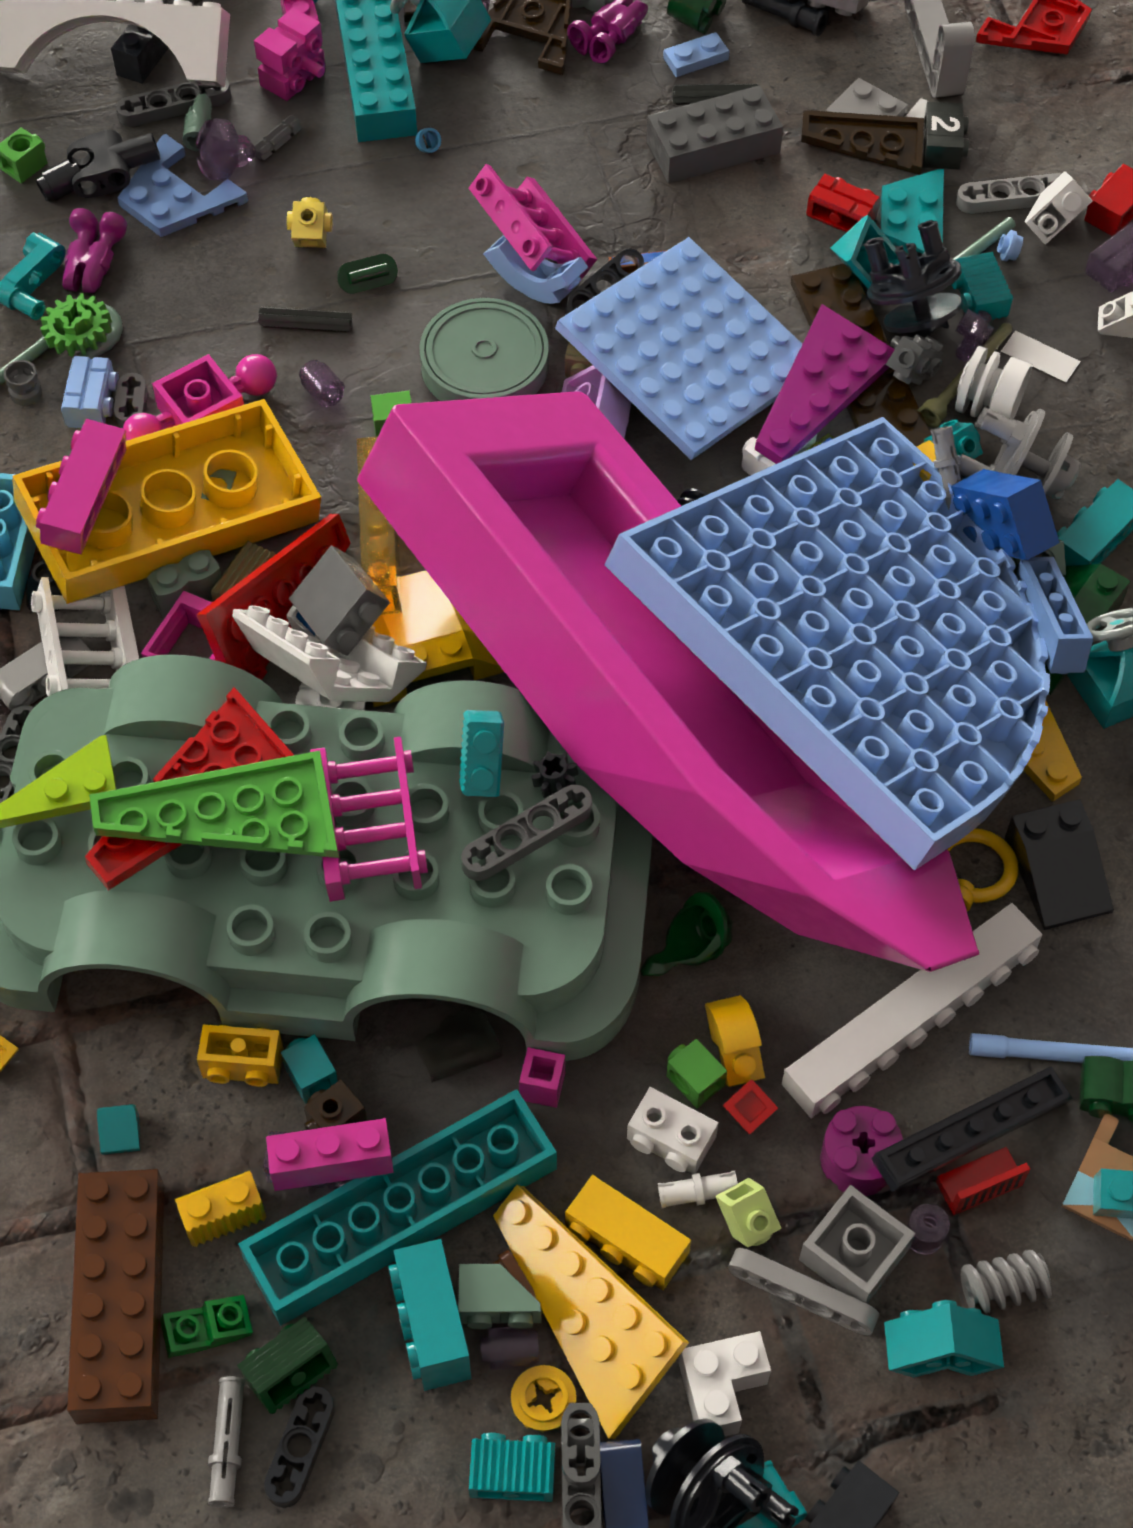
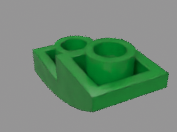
M244 1295L205 1301L201 1308L162 1314L160 1319L168 1358L225 1345L251 1336L253 1333Z

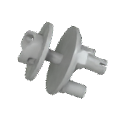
M984 407L982 414L979 415L975 423V427H979L1001 438L1000 442L1003 443L994 464H991L989 467L962 454L960 456L961 463H959L960 475L967 478L983 469L1016 475L1022 466L1039 475L1037 479L1041 480L1045 495L1053 499H1061L1065 489L1071 487L1075 482L1081 468V463L1076 458L1067 454L1073 440V435L1068 432L1062 436L1047 460L1029 451L1043 422L1044 410L1032 411L1025 421L1021 422L1013 418L1010 420L994 412L992 409L989 408L988 410V408Z

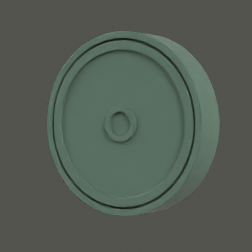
M475 298L455 303L443 309L432 318L423 331L420 340L422 377L430 392L440 401L534 395L543 386L548 374L549 344L546 332L542 324L532 313L506 300Z

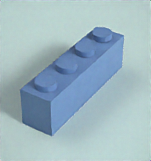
M1032 557L1027 561L1020 559L1016 577L1018 581H1025L1027 585L1024 593L1028 602L1033 604L1038 619L1037 629L1039 636L1045 640L1048 652V659L1045 663L1050 673H1085L1093 636L1054 557Z

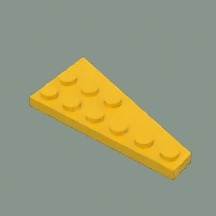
M516 1185L493 1217L518 1265L532 1286L536 1299L541 1303V1310L587 1399L597 1411L599 1422L608 1439H616L689 1342L524 1186Z

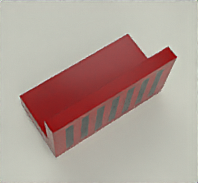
M1004 1147L937 1176L935 1182L953 1215H957L1023 1186L1030 1172V1167L1027 1162L1017 1166L1007 1147Z

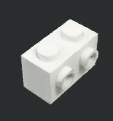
M649 1087L628 1123L627 1139L630 1140L631 1145L638 1151L645 1154L652 1152L664 1158L666 1164L679 1172L688 1171L696 1174L717 1136L719 1122Z

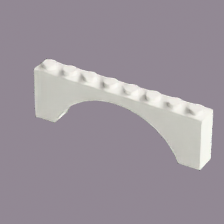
M0 0V72L26 74L39 53L64 33L92 23L118 22L140 27L159 37L176 56L186 79L197 86L225 87L230 14L219 3L203 2V6H192V2L185 0H174V4H163L162 0H145V3L134 2V0Z

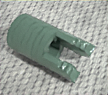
M206 93L196 96L194 104L188 109V113L185 116L182 141L188 149L193 151L205 150L210 143L212 102Z

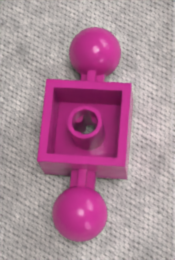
M208 354L153 382L152 386L157 407L162 414L156 417L149 413H136L130 416L122 428L126 429V441L244 405L241 395L243 392L252 396L268 393L274 387L277 379V371L273 362L260 354L248 355L238 363L235 376L228 379Z

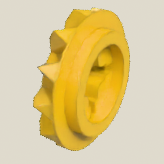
M549 1365L534 1366L524 1371L516 1379L511 1391V1405L514 1415L526 1428H532L541 1433L552 1429H560L565 1409L569 1403H576V1390L571 1379L562 1370ZM535 1385L544 1394L555 1393V1396L550 1400L552 1413H549L548 1409L545 1410L542 1405L532 1406V1403L537 1400Z

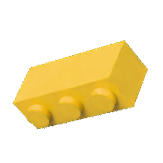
M593 1174L565 1211V1225L583 1243L590 1241L601 1249L600 1253L608 1261L615 1265L623 1263L634 1271L633 1275L635 1278L648 1287L655 1285L664 1290L690 1253L691 1239Z

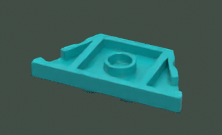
M937 169L882 186L880 230L894 246L899 247L903 245L904 251L908 253L906 244L915 243L916 251L923 254L925 250L917 226L929 220L938 222L943 242L944 169Z

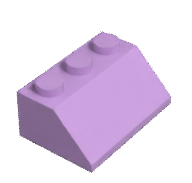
M592 365L564 380L562 392L578 391L586 394L620 435L625 438L631 402L601 372Z

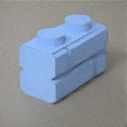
M74 356L72 358L61 406L65 425L68 427L82 428L86 419L105 424L106 417H112L114 403L111 394L112 391H116L119 374L114 372L109 358L93 357V359L84 356Z

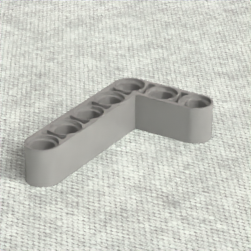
M904 0L907 17L932 97L963 95L966 89L975 42L972 22L949 24L942 0Z

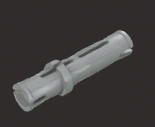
M952 426L936 428L930 431L936 460L933 461L934 467L938 468L942 476L948 510L951 504L948 483L954 485L961 481L959 469L961 458L956 453Z
M226 1376L219 1379L220 1388L213 1454L208 1458V1467L212 1468L208 1505L218 1508L234 1506L236 1474L242 1465V1458L238 1456L245 1379L235 1376ZM231 1405L230 1433L226 1435L228 1406ZM228 1448L226 1477L223 1479L224 1449Z

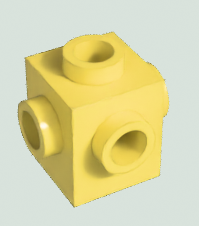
M312 197L302 198L301 201H293V210L287 212V230H291V239L295 247L326 248L327 232H332L333 217L332 213H328L325 203Z

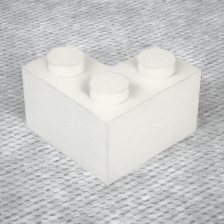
M758 1331L688 1347L683 1350L679 1357V1367L693 1421L703 1418L711 1419L722 1427L725 1436L738 1434L742 1419L734 1392L767 1385L771 1373L761 1332Z

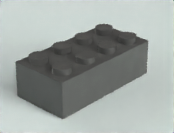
M759 85L648 115L646 142L669 184L779 154L781 151L783 125Z

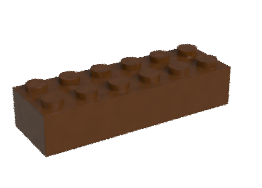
M158 1169L78 1173L67 1411L75 1424L158 1419L165 1189Z

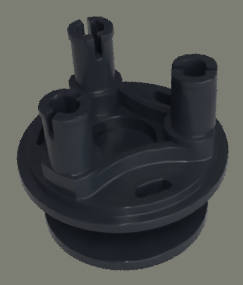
M934 220L923 222L917 226L925 250L921 257L917 255L916 244L908 243L906 244L908 255H905L903 245L895 249L899 264L893 265V263H889L882 237L873 238L864 243L872 270L869 273L872 283L867 290L869 301L878 305L902 304L890 311L884 318L885 328L889 332L906 333L907 337L913 338L918 334L926 338V336H930L940 327L948 329V320L954 317L963 307L962 299L959 295L954 293H937L953 284L961 276L962 268L958 261L950 258L948 249L944 248L938 222Z
M703 1418L695 1420L683 1428L675 1427L666 1431L652 1446L653 1465L646 1482L645 1498L649 1507L660 1515L671 1514L670 1528H734L749 1511L753 1513L760 1512L774 1523L777 1528H791L796 1521L794 1517L798 1516L799 1509L772 1490L773 1485L763 1478L764 1452L761 1444L750 1435L738 1434L725 1439L724 1431L720 1425L711 1419Z

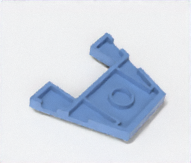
M167 134L162 135L156 143L161 159L141 165L131 178L129 185L117 197L119 206L160 237L197 223L196 218L211 213L215 216L223 213L224 207L237 203L240 206L248 202L247 192L229 179L203 196L170 172L168 168L185 156V150L181 144Z

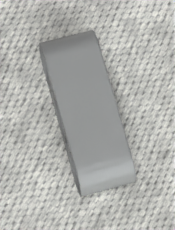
M59 637L61 650L91 651L79 637ZM42 642L0 668V699L11 711L21 705H31L47 694L46 678L48 672ZM64 664L66 678H72L83 671L88 665Z

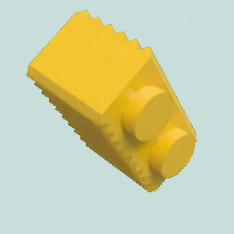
M251 1171L175 1199L191 1245L197 1247L199 1243L205 1244L206 1240L212 1242L214 1237L219 1239L221 1234L227 1236L229 1231L234 1233L236 1228L242 1230L244 1225L249 1227L251 1222L257 1224L259 1220L265 1221L266 1213Z

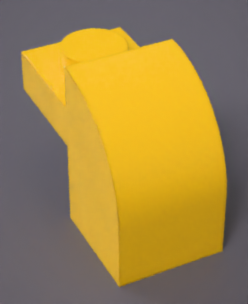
M741 995L705 1003L711 1039L718 1046L721 1064L727 1070V1086L747 1083L750 1079L755 1081L765 1078L759 1046H762L749 1003Z

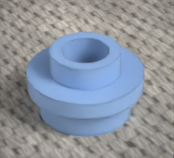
M1010 230L1007 235L1003 234L1001 236L997 252L1001 253L1000 259L1007 262L1009 259L1015 261L1018 258L1023 245V237L1017 235V231Z

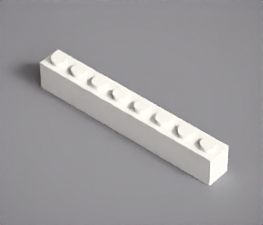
M1013 903L1009 904L973 931L979 955L932 972L919 970L784 1070L782 1086L810 1118H813L821 1111L827 1114L840 1103V1097L850 1089L853 1092L858 1091L870 1080L869 1075L878 1068L884 1071L893 1065L899 1058L898 1053L906 1047L914 1049L920 1045L928 1036L927 1032L934 1026L944 1027L956 1015L955 1011L965 1004L967 1007L975 1004L984 994L983 990L993 983L994 986H998L1003 983L1012 973L1011 969L1017 964L1021 963L1024 966L1031 962L1039 953L1037 947L1043 934Z

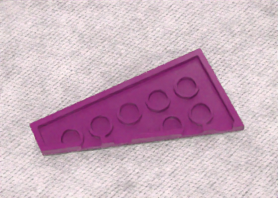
M821 304L759 433L754 450L775 464L791 458L890 368L886 364L895 349Z

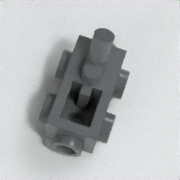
M918 334L914 338L895 336L891 340L890 345L895 350L886 365L894 369L893 376L904 383L910 384L913 382L921 385L923 380H929L941 368L942 360L940 359L944 354V351L941 349L944 345L929 336L924 338Z

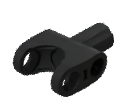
M103 130L74 141L66 151L70 164L76 163L79 169H81L80 172L73 176L72 184L74 192L84 198L107 195L126 188L131 180L129 169L161 159L152 133L122 142L118 132ZM80 150L88 152L87 156L82 159L72 157L75 152ZM87 180L94 183L90 188L78 186L80 182Z

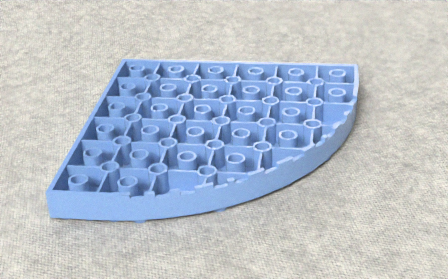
M881 417L620 533L604 565L915 871L959 842L985 821L1018 779L1029 762L1033 750L1040 741L1043 719L1048 712V706H1045V702L1050 689V674L1045 671V662L1048 659L1045 640L1039 636L1037 629L1038 619L1033 604L1028 602L1024 593L1027 585L1025 581H1018L1013 572L1016 567L1013 559L1002 548L1000 550L998 548L989 550L985 547L981 538V534L984 531L976 526L967 514L963 515L962 510L957 512L955 509L952 485L949 483L951 504L948 510L945 500L946 491L943 488L942 476L938 468H935L934 463L884 417ZM922 469L931 474L929 481L923 482L919 476ZM967 526L975 528L977 533L975 543L964 534L963 528Z

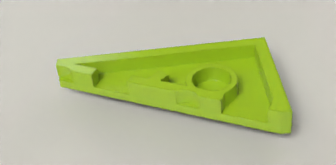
M99 736L0 803V828L90 810V794L116 790L107 736Z

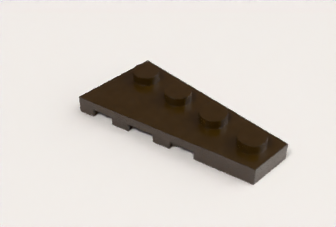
M803 110L801 142L920 175L923 158L924 118Z

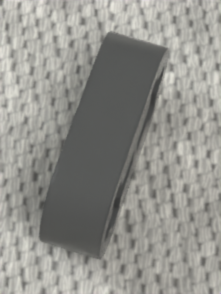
M127 373L117 381L114 415L119 428H123L124 423L129 418L127 417L129 408L134 410L131 416L136 413H146L148 390L145 379L138 373ZM131 387H135L133 395L128 394V391L131 390Z

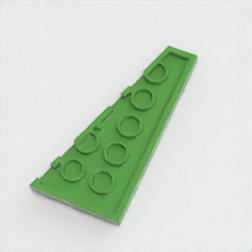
M320 750L89 795L93 829L96 836L339 858Z

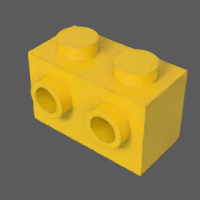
M203 1024L197 1055L202 1078H207L210 1082L225 1084L230 1080L245 1081L248 1085L263 1087L268 1083L278 1084L282 1063L281 1051L284 1050L279 1030L266 1028L255 1029Z

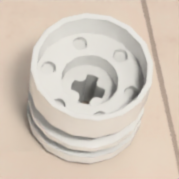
M978 346L961 375L957 388L955 411L965 413L970 402L973 401L970 412L972 417H977L985 405L994 412L1012 420L1022 401L1033 364L1011 357L1004 369L998 368L1000 353L994 351L988 363L985 364L988 348Z

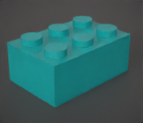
M437 1239L393 1250L396 1264L389 1265L388 1268L396 1303L404 1301V1303L397 1304L404 1341L413 1340V1342L406 1343L413 1380L421 1378L424 1391L472 1379L469 1353L442 1240Z

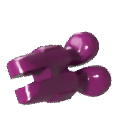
M614 0L610 4L603 6L593 15L591 27L583 20L573 21L567 28L569 41L578 53L584 56L590 51L592 61L605 63L614 55L615 45L624 43L642 23L648 12V6L639 0L634 2L633 0Z
M76 208L70 215L69 223L73 231L78 235V239L71 242L65 256V271L62 284L65 290L77 292L82 280L83 292L94 294L100 288L103 276L106 275L112 263L114 253L111 248L125 236L128 225L127 221L115 212L104 213L99 224L91 211L84 208ZM100 233L99 241L95 242Z

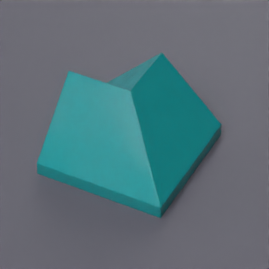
M869 215L859 220L831 247L833 252L867 289L872 283L869 274L872 270L864 243L870 239L882 237L889 263H893V265L899 264L897 254L895 253V246Z

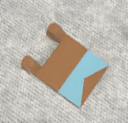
M1105 1114L1061 1207L1133 1242V1219L1093 1215L1094 1175L1101 1168L1133 1171V1156L1108 1145L1119 1120L1114 1116Z

